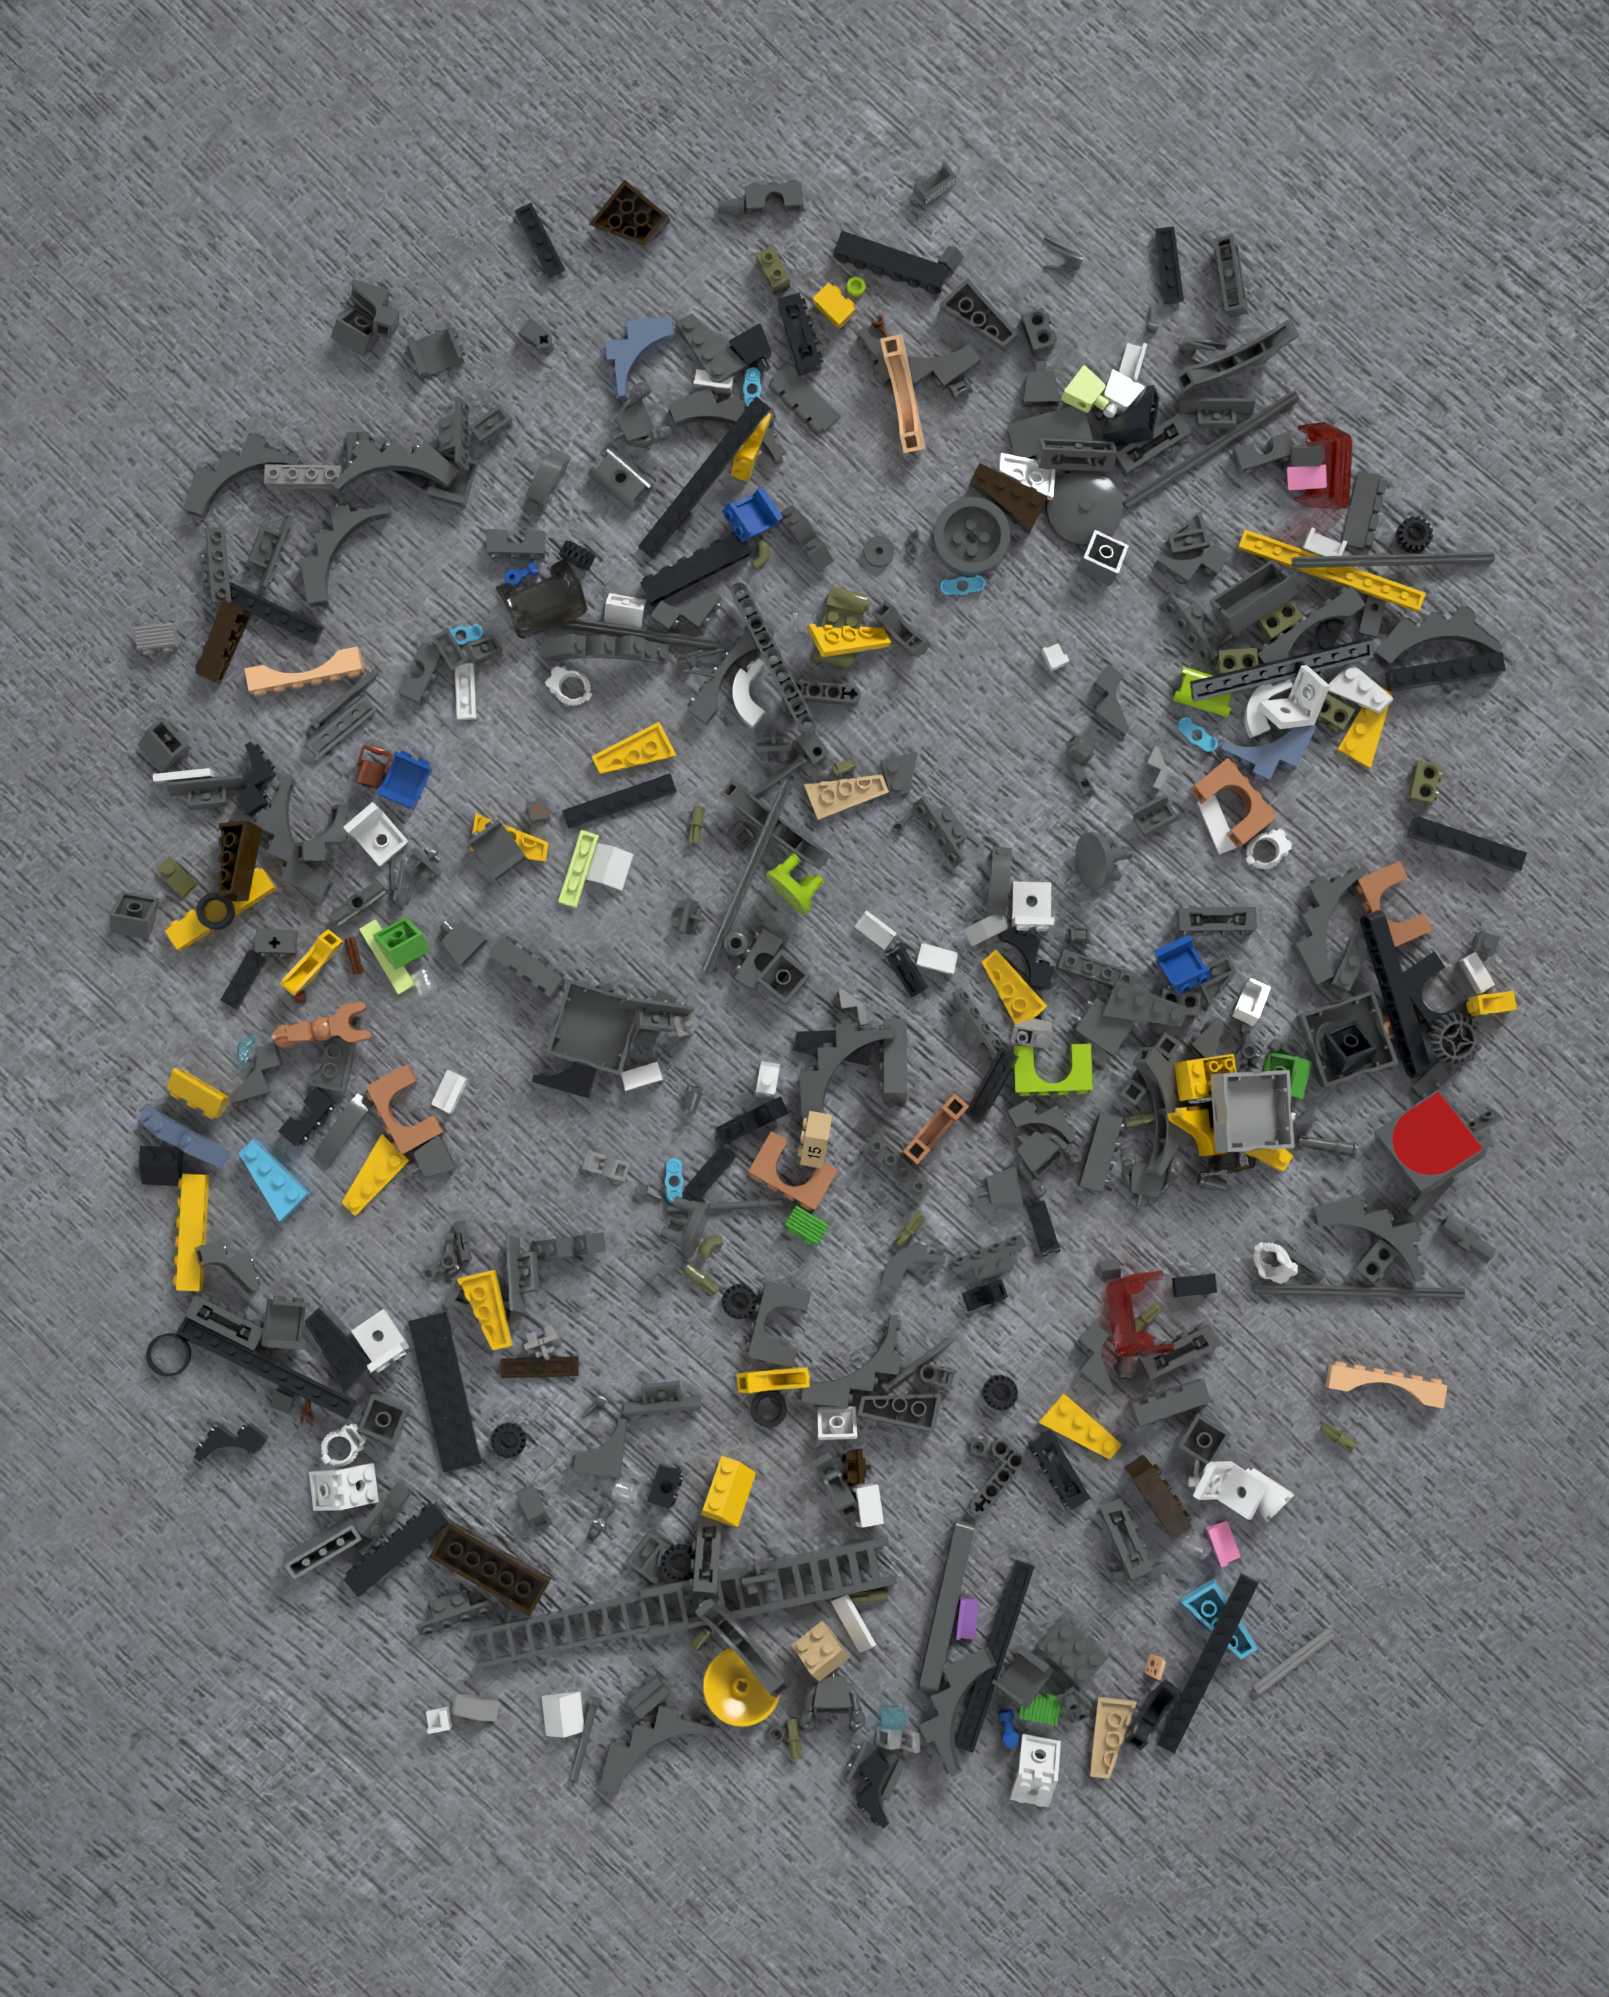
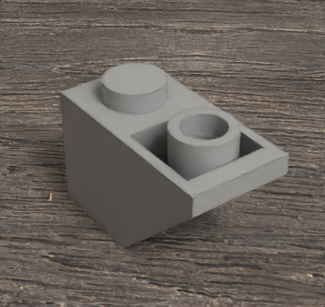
M1031 1018L1015 1024L1010 1042L1012 1044L1048 1049L1052 1036L1050 1021Z

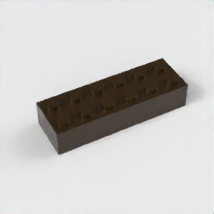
M452 1520L447 1524L429 1558L529 1616L552 1579Z

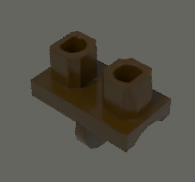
M854 1449L842 1453V1464H848V1471H843L842 1481L849 1483V1486L865 1484L866 1470H871V1465H866L865 1458H863V1449Z

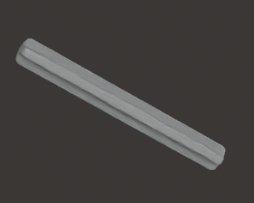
M1329 1629L1324 1630L1254 1684V1690L1261 1695L1334 1638V1634Z

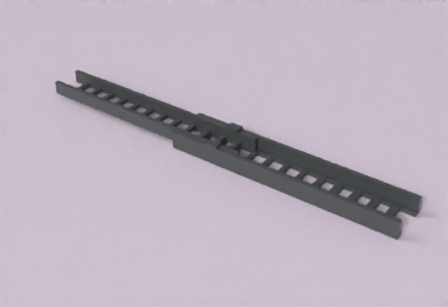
M879 1536L759 1562L760 1565L767 1564L768 1570L761 1571V1573L777 1570L776 1589L779 1601L765 1603L761 1583L757 1582V1594L760 1605L747 1608L745 1607L739 1577L757 1574L756 1572L749 1573L748 1567L755 1566V1563L718 1571L717 1594L719 1602L725 1605L720 1582L735 1579L741 1608L730 1611L735 1619L898 1584L896 1575L880 1578L874 1548L889 1545L888 1536ZM867 1550L873 1580L861 1583L855 1552ZM848 1554L854 1584L842 1587L836 1557ZM828 1558L835 1588L823 1591L817 1561ZM810 1563L816 1593L804 1595L798 1565ZM792 1566L798 1596L784 1599L778 1569ZM699 1575L700 1581H702V1575ZM710 1575V1579H709V1582H710V1583H712V1576H713V1575ZM694 1576L683 1581H671L643 1587L640 1589L639 1594L472 1629L469 1631L470 1637L487 1634L488 1654H491L492 1657L491 1659L477 1661L476 1669L648 1632L649 1637L708 1625L697 1614L690 1616L687 1614L683 1591L689 1590L690 1578L694 1579ZM677 1592L682 1617L669 1620L664 1595ZM659 1596L664 1621L650 1624L645 1599ZM698 1597L700 1604L705 1601L704 1598ZM640 1601L644 1626L631 1628L626 1603ZM621 1605L625 1630L612 1632L607 1607ZM601 1609L606 1634L592 1636L588 1611ZM582 1613L587 1638L573 1640L569 1616ZM563 1617L568 1642L554 1645L549 1620ZM544 1621L549 1646L535 1649L530 1624ZM525 1625L530 1650L516 1653L511 1628ZM506 1629L511 1654L497 1657L492 1632Z

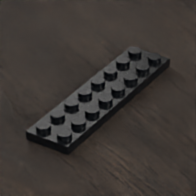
M447 1312L408 1321L443 1473L481 1464L480 1451Z

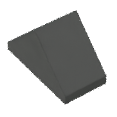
M1325 440L1291 447V466L1320 467L1325 460Z

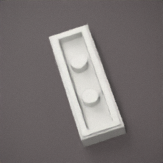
M465 662L455 668L457 720H475L477 718L474 663Z
M206 768L154 774L153 782L164 784L177 780L205 779L215 776L213 770Z
M1211 796L1203 804H1200L1199 801L1196 802L1218 855L1237 848L1226 835L1230 829L1216 796Z
M849 1595L833 1599L831 1603L859 1653L873 1648L876 1643Z

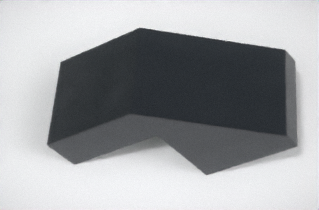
M1215 1273L1172 1278L1174 1297L1217 1293Z
M1002 1279L961 1293L968 1312L1008 1297Z

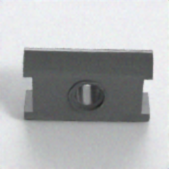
M608 448L605 451L606 457L596 469L592 466L587 475L630 511H633L637 507L636 501L645 491L650 492L654 484L612 448ZM624 476L626 480L623 483H618L616 478Z

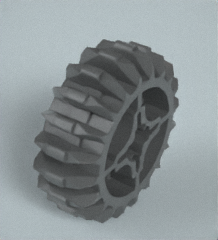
M1449 1013V1017L1442 1015V1021L1436 1020L1437 1026H1431L1434 1032L1428 1034L1433 1039H1430L1428 1043L1433 1044L1430 1050L1435 1052L1434 1056L1436 1058L1440 1057L1439 1060L1441 1062L1446 1061L1449 1065L1454 1062V1064L1460 1065V1060L1465 1063L1467 1062V1057L1473 1058L1472 1051L1478 1052L1475 1045H1480V1042L1476 1041V1039L1480 1038L1481 1035L1476 1033L1479 1028L1474 1026L1475 1021L1469 1020V1016H1463L1461 1013L1456 1015ZM1462 1026L1466 1031L1467 1038L1463 1036V1029H1461ZM1450 1027V1030L1447 1033H1444L1446 1029ZM1453 1037L1455 1038V1037H1457V1038H1459V1039H1461V1040H1457V1039H1456V1040H1453V1041H1452L1451 1039H1448V1038H1453ZM1442 1040L1446 1041L1447 1052L1443 1048Z

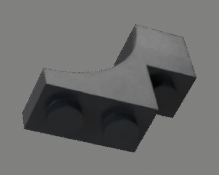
M250 741L244 746L251 759V776L246 788L236 800L246 814L252 816L269 803L266 799L268 797L267 793L262 787H258L276 775L273 770L276 767L270 759L266 760L262 755L264 750L258 743L255 745Z
M1007 929L1006 932L1003 931L1000 940L1014 946L1027 962L1030 974L1029 986L1048 990L1054 966H1050V962L1039 960V963L1036 962L1040 939H1036V935L1025 933V936L1018 935V931Z
M780 1096L716 1127L715 1130L722 1144L725 1145L789 1114Z
M252 1423L247 1424V1426L243 1425L237 1432L238 1437L222 1424L217 1427L213 1426L207 1433L208 1439L205 1443L201 1442L196 1447L195 1451L197 1453L194 1458L200 1462L214 1450L229 1446L240 1447L256 1454L268 1440L269 1436Z
M1163 1680L1147 1695L1141 1713L1131 1722L1124 1740L1140 1751L1149 1744L1160 1720L1179 1696L1181 1690L1175 1687L1174 1684Z
M875 1749L859 1765L860 1775L865 1781L868 1782L870 1780V1782L856 1795V1805L862 1812L867 1811L870 1814V1820L877 1827L880 1825L884 1829L889 1824V1819L880 1806L878 1791L883 1776L890 1768V1763Z

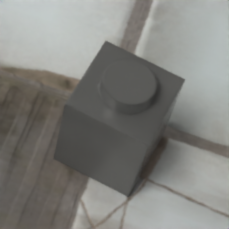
M1484 931L1477 932L1470 951L1487 957L1495 955L1500 937Z

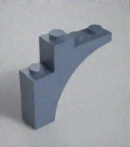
M672 316L626 320L627 327H623L624 339L605 341L606 347L602 348L603 359H607L608 365H613L612 375L616 377L617 384H613L614 396L618 395L619 401L627 400L628 381L638 361L654 347L665 342L674 341Z
M1317 726L1293 727L1282 738L1270 744L1257 747L1237 746L1224 741L1219 751L1222 752L1223 757L1230 760L1234 758L1240 761L1239 764L1244 767H1253L1250 775L1254 776V780L1264 783V781L1268 782L1278 763H1280V767L1289 771L1291 769L1295 770L1298 767Z
M147 1105L138 1120L139 1123L148 1128L159 1139L173 1144L187 1154L221 1169L231 1153L224 1146L181 1125L152 1106Z

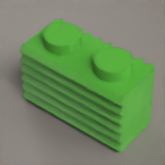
M797 1205L784 1225L787 1227V1232L794 1236L797 1233L803 1236L802 1241L810 1246H813V1244L818 1245L829 1227L828 1224Z
M1047 1693L1046 1696H1040L1037 1694L1027 1709L1023 1706L1018 1709L1019 1719L1057 1726L1061 1703L1058 1701L1057 1695Z

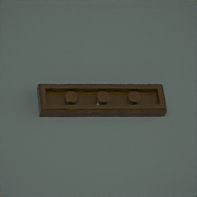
M579 1356L550 1357L547 1361L544 1357L501 1358V1378L579 1376Z

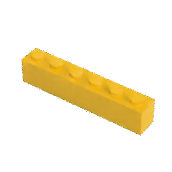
M254 869L249 900L233 902L235 916L277 890L276 885L265 869ZM219 900L210 901L205 907V917L214 923L221 922L227 914L225 904ZM194 909L184 914L185 918L182 920L171 922L168 925L169 928L165 930L169 939L179 951L186 949L213 931V929H209L200 923Z
M182 1174V1178L179 1179L181 1197L178 1198L180 1216L177 1217L179 1236H176L175 1242L176 1247H178V1255L175 1256L174 1261L175 1267H177V1274L174 1275L173 1284L176 1286V1290L203 1291L205 1265L199 1267L194 1248L206 1244L209 1175Z

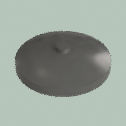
M1077 470L1066 474L1054 485L1053 499L1051 501L1047 500V517L1052 529L1061 539L1073 545L1087 546L1094 530L1111 536L1117 529L1123 513L1122 497L1116 485L1105 475L1096 471Z

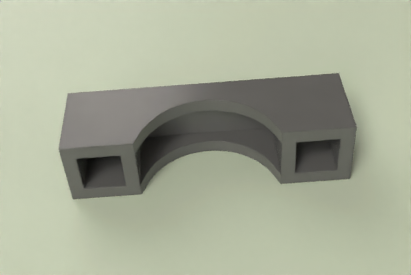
M1164 1032L1153 1047L1168 1061L1181 1043ZM1137 1068L1117 1094L1132 1106L1138 1103L1148 1089L1143 1076Z

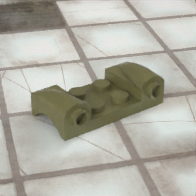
M831 586L821 627L832 625L833 628L850 626L853 629H859L864 611L869 610L871 600H867L868 595ZM815 647L812 662L827 664L849 671L850 665L854 666L857 655L848 653L822 657L817 647Z

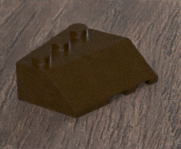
M624 180L589 225L645 246L657 238L671 220L666 213Z

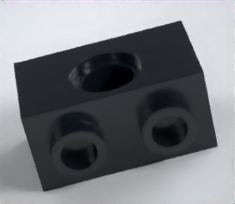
M660 1463L647 1502L670 1509L671 1505L675 1506L678 1497L675 1491L677 1486L681 1487L684 1476L681 1475L682 1470ZM666 1481L670 1482L672 1489L664 1491L661 1488V1484Z

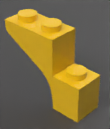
M768 413L735 455L731 476L749 482L761 443L770 423V413Z
M329 929L317 938L307 954L281 980L280 985L295 996L316 979L323 965L334 957L343 941Z
M1514 991L1469 997L1467 1002V1010L1471 1013V1017L1517 1010Z
M1200 1106L1188 1107L1189 1111H1187V1107L1176 1108L1175 1113H1168L1170 1122L1194 1138L1198 1147L1199 1157L1226 1154V1152H1215L1214 1128H1210L1208 1109L1200 1110Z
M789 1367L736 1374L738 1393L810 1387L808 1367Z

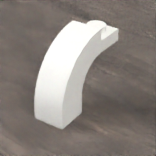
M759 658L756 662L752 661L746 668L748 670L747 673L740 668L735 677L732 690L737 713L753 729L765 715V711L756 705L749 695L751 683L765 666L764 662Z
M1290 679L1274 682V686L1271 683L1261 685L1249 697L1244 710V725L1250 739L1270 730L1265 715L1257 708L1259 702L1268 701L1271 697L1290 690L1293 687Z

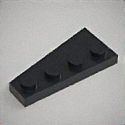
M836 1030L799 1031L796 1034L793 1051L818 1056V1047L823 1046V1043L834 1042V1046H837ZM873 1042L857 1048L843 1061L869 1066Z
M319 1307L304 1322L321 1348L325 1359L329 1362L342 1389L346 1390L368 1368L367 1365L371 1363V1360Z

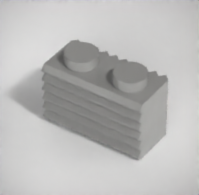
M173 623L134 628L137 650L143 653V655H153L155 651L170 653L174 651L173 649H178L176 625Z

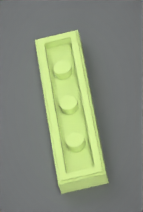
M580 830L558 903L577 909L599 835Z
M375 919L360 928L359 930L397 993L400 995L415 986L405 966L395 969L387 961L375 941L373 934L382 930L378 921Z

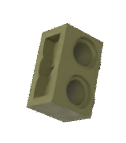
M773 246L756 254V262L773 294L790 286V278Z
M1290 599L1260 618L1256 624L1269 642L1281 632L1289 629L1292 624L1298 620L1300 621L1303 616ZM1282 610H1288L1291 614L1290 617H1284ZM1266 620H1272L1275 623V627L1269 628Z
M1257 648L1219 650L1217 652L1219 654L1216 657L1217 675L1246 668L1242 663L1244 659L1249 660L1251 666L1258 665ZM1226 660L1230 661L1232 668H1225L1223 662Z
M1327 694L1323 703L1326 707V712H1319L1316 722H1323L1332 732L1336 733L1338 731L1340 733L1355 710ZM1334 714L1342 716L1341 723L1335 721Z
M1423 761L1414 763L1407 796L1408 801L1430 805L1433 801L1437 800L1439 791L1436 790L1437 783H1440L1443 773L1440 771L1441 765ZM1425 769L1431 772V779L1424 776ZM1421 788H1424V789L1427 790V792H1428L1427 797L1421 796V794H1420V789H1421Z

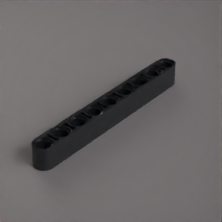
M1376 910L1362 916L1360 924L1405 1072L1410 1078H1415L1429 1072L1431 1065L1386 916L1381 910Z

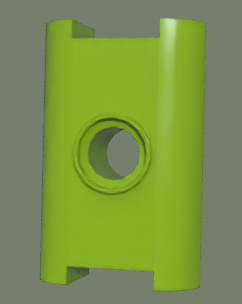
M1183 666L1179 675L1183 677L1179 691L1174 693L1173 701L1228 717L1231 711V707H1228L1231 693L1194 702L1191 698L1190 681L1213 675Z

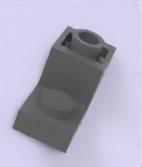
M533 1484L515 1493L535 1533L552 1525V1521Z

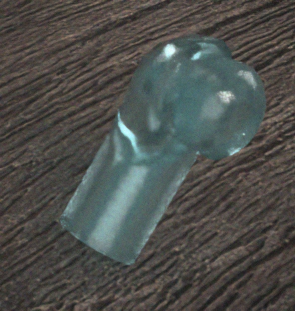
M252 1033L238 1044L237 1057L242 1062L249 1060L250 1046L258 1041Z

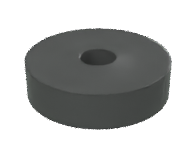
M884 536L872 537L865 544L864 557L870 565L884 567L894 557V546ZM881 549L883 553L877 554L875 551Z

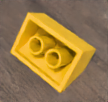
M173 1068L166 1088L171 1091L170 1095L179 1100L182 1097L187 1100L186 1104L193 1109H197V1107L204 1111L203 1115L210 1119L214 1117L220 1118L230 1102L229 1096L185 1070Z
M721 1455L701 1515L738 1528L756 1472L739 1461Z

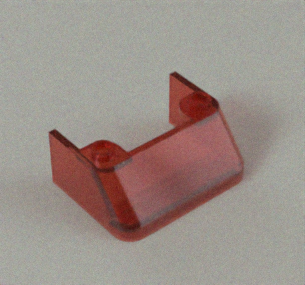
M1327 422L1298 425V430L1307 434L1306 443L1325 440V460L1321 465H1326L1327 487L1306 489L1303 496L1294 497V501L1311 508H1348L1353 441L1350 434Z
M1163 1270L1132 1274L1114 1280L1106 1287L1114 1351L1120 1358L1174 1352V1343L1154 1346L1151 1334L1148 1332H1136L1131 1299L1132 1294H1138L1143 1291L1145 1282L1163 1280Z

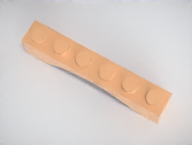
M898 334L881 338L883 355L889 371L897 406L903 453L926 449L903 335Z
M358 647L338 650L325 664L303 673H282L264 665L245 668L248 690L250 693L255 694V696L265 695L266 691L272 690L274 692H282L287 687H292L293 689L304 687L303 684L307 683L318 685L323 680L328 679L330 681H338L343 676H348L349 678L358 677L360 673L364 672L361 652Z
M1338 1361L1328 1366L1325 1384L1327 1388L1350 1391L1366 1383H1391L1407 1390L1420 1404L1444 1408L1447 1385L1442 1384L1440 1379L1430 1378V1381H1424L1422 1376L1411 1375V1378L1403 1377L1404 1373L1392 1371V1375L1385 1374L1383 1369L1373 1368V1371L1365 1370L1366 1366L1355 1364L1354 1368L1346 1367L1347 1363Z

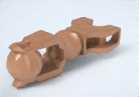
M366 1003L344 1004L334 1016L328 1018L319 1017L313 1022L303 1021L292 1026L282 1024L274 1030L271 1038L280 1048H289L295 1043L315 1042L317 1040L326 1041L331 1037H341L343 1040L351 1043L370 1040V1031L356 1030L353 1026V1018L355 1015L366 1011Z

